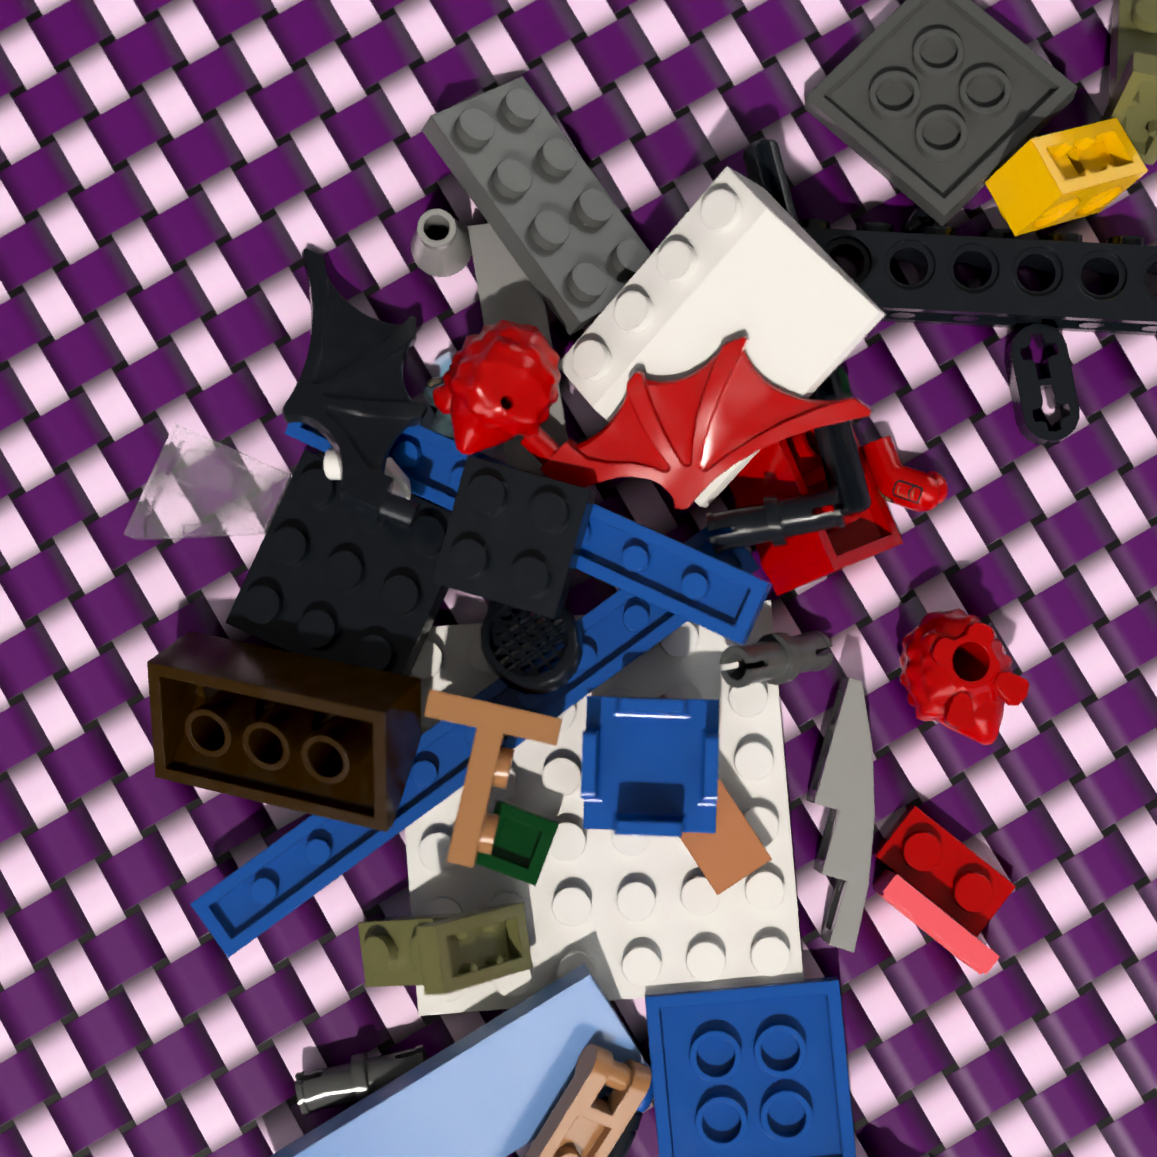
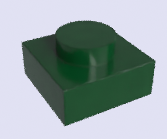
M498 799L492 813L500 815L491 855L479 852L476 864L536 886L559 822Z

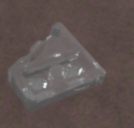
M174 423L123 535L138 541L265 535L292 475Z

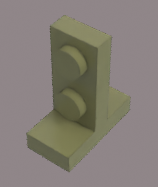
M1115 0L1111 14L1109 103L1100 121L1117 117L1143 163L1154 165L1157 159V0Z
M524 902L500 904L468 913L384 917L357 922L366 987L424 985L425 995H446L533 968Z

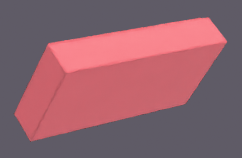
M885 869L872 885L875 888L873 890L875 893L978 974L984 973L986 975L1000 958L999 955L898 874Z

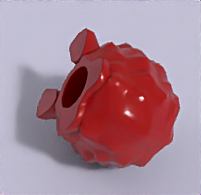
M501 319L494 325H484L480 334L467 335L462 349L453 355L452 364L449 365V370L442 377L445 384L434 388L433 398L434 405L442 414H451L455 445L461 454L471 455L513 440L517 435L526 437L538 435L540 424L549 418L550 407L557 401L559 395L557 385L561 378L558 369L560 356L549 345L544 335L536 326L518 324Z
M955 609L927 613L915 629L907 633L902 639V653L899 657V664L902 668L900 682L907 689V702L915 708L916 719L939 722L946 728L981 745H990L995 742L1003 719L1005 703L1008 706H1018L1027 697L1029 688L1028 680L1014 674L1011 668L1012 658L1006 654V650L1002 646V642L997 638L995 630L981 623L978 616L967 615L963 610Z

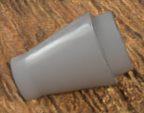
M431 209L426 211L420 217L417 229L411 240V253L417 266L425 273L435 277L452 276L465 268L472 256L469 232L466 226L453 218L445 210ZM439 232L447 235L442 240L430 239L432 235Z

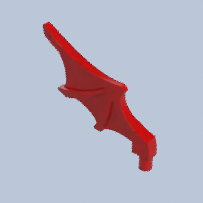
M745 335L724 343L719 353L706 365L680 379L652 381L646 379L644 371L637 370L627 381L625 398L613 419L600 432L584 442L577 444L572 438H569L560 446L540 427L538 435L525 436L520 444L543 465L540 470L551 479L585 488L618 477L645 478L662 485L671 494L675 509L683 510L689 508L716 478L758 450L788 437L819 427L870 416L872 409L858 398L852 396L839 400H810L796 397L774 387L757 373L744 351L749 341V338Z

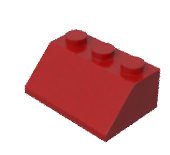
M853 427L852 430L868 487L871 505L863 512L845 516L846 528L839 529L837 527L788 538V545L774 547L772 541L755 545L760 556L763 571L773 584L772 586L777 596L903 544L888 506L878 491ZM814 429L761 449L729 483L735 498L736 508L763 503L764 495L778 493L780 499L829 488ZM834 506L817 508L815 513L822 514L835 511Z

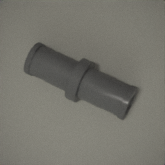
M817 630L795 636H789L781 632L771 633L762 636L757 643L727 647L722 652L720 664L738 662L739 667L720 672L725 682L734 688H743L766 681L768 684L780 685L793 681L800 673L817 672L826 669L832 662L833 653L816 655V650L833 646L828 636Z
M423 1044L416 1045L415 1048L371 1058L368 1057L366 1052L352 1055L351 1062L309 1072H297L295 1074L297 1080L295 1081V1089L299 1108L303 1115H307L313 1111L359 1102L428 1059L426 1049Z

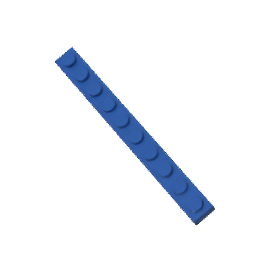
M706 526L683 543L750 574L760 568L746 547L723 551L722 554H714L709 537L732 533L734 531L731 527L708 531ZM620 589L576 621L582 632L583 655L577 672L563 687L547 694H524L508 687L498 678L472 697V699L558 717L688 620ZM567 629L561 632V635L567 632ZM557 635V636L554 637L552 640H550V642H553V641H554L555 639H557L559 636ZM562 642L560 645L555 647L556 651H559L561 648H563L565 646L564 643ZM546 643V644L543 645L541 648H539V650L543 649V648L546 647L548 644ZM551 650L546 655H544V657L547 659L550 656H552L554 652ZM535 651L533 654H531V655L528 656V657H529V658L532 657L534 654L537 653V651ZM540 658L534 662L535 667L542 663L543 659ZM524 659L522 662H520V663L518 664V666H519L520 664H522L523 662H525L526 659ZM559 659L550 664L552 668L560 661ZM529 666L523 670V673L527 674L533 668ZM548 666L540 671V674L549 671ZM441 720L421 735L393 826L387 832L311 815L193 901L190 905L228 958L464 786L477 728ZM505 734L503 747L514 749L526 739Z

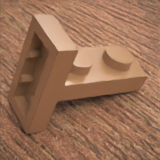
M430 689L424 716L477 728L446 860L449 863L473 868L479 852L491 855L500 815L488 813L493 786L506 789L515 750L503 747L505 734L557 746L563 719Z

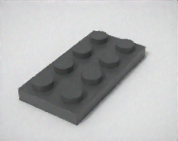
M523 76L433 114L424 125L422 132L569 335L593 323L651 255V252Z

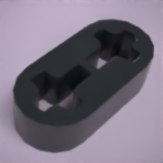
M1038 323L1026 326L1008 341L1004 351V363L1015 419L1020 433L1028 441L1037 445H1050L1067 437L1075 430L1080 419V408L1068 347L1063 335L1056 328ZM1031 339L1035 340L1037 348H1048L1050 357L1040 365L1042 375L1040 380L1038 379L1035 362L1029 359L1023 360L1021 356V351L1030 345ZM1043 389L1045 390L1049 408L1060 409L1062 413V419L1053 423V431H1049L1046 422H1035L1033 412L1043 405L1041 394Z

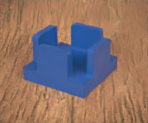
M587 696L586 729L583 731L581 799H584L583 829L614 830L615 835L682 837L683 832L716 833L719 700Z

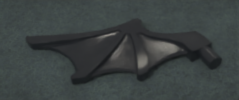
M305 248L302 251L310 296L311 339L301 376L292 394L283 406V419L287 423H305L316 428L326 437L334 449L339 463L341 503L343 506L356 515L376 523L381 517L411 528L416 519L420 504L392 493L394 478L385 475V466L389 452L397 438L406 428L421 424L428 409L424 402L412 401L406 390L403 378V367L407 352L417 339L416 317L411 316L400 325L379 321L362 313L345 300L335 289L327 274L324 258L320 254Z

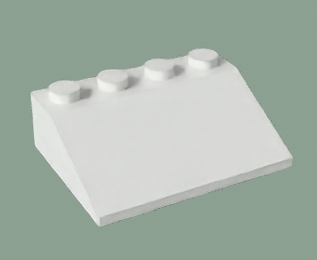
M727 166L558 362V367L592 408L610 422L625 398L627 381L637 370L644 371L646 379L652 381L680 379L706 365L719 353L724 343L746 335L749 341L744 351L756 372L774 387L796 397L808 399L886 314L763 187ZM760 450L736 463L716 478L698 496L695 502L700 507L707 508Z

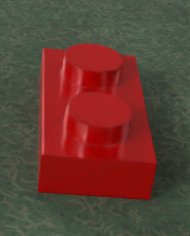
M911 804L872 853L873 856L976 937L1016 888L1013 883L918 807Z

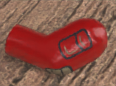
M891 435L861 447L878 491L887 502L916 512L930 511L945 501L948 495V485L945 478L940 473L934 471L926 473L903 466Z

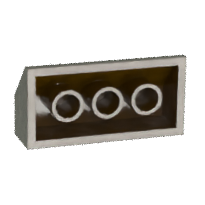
M192 631L183 635L147 662L156 778L387 832L393 826L421 740L420 678Z

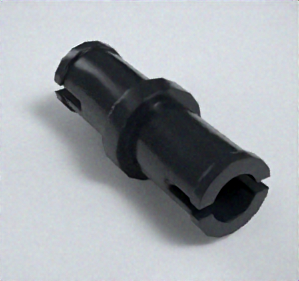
M834 485L828 489L780 499L778 493L764 495L763 503L716 513L714 511L707 513L706 523L708 531L731 526L736 527L735 532L709 537L714 554H722L723 551L771 541L774 547L788 545V538L837 527L839 529L846 528L844 509L822 514L815 513L817 508L842 503L839 488L837 485Z

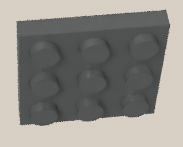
M906 0L805 96V110L943 227L985 186L984 182L1031 138H1034L1074 99L1077 86L973 1Z

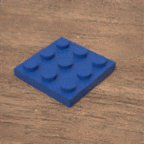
M836 976L804 979V981L645 995L659 1157H856L840 984Z

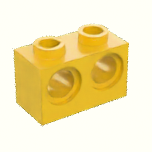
M1116 117L1031 138L984 183L1014 236H1019L1099 213L1148 172V169Z

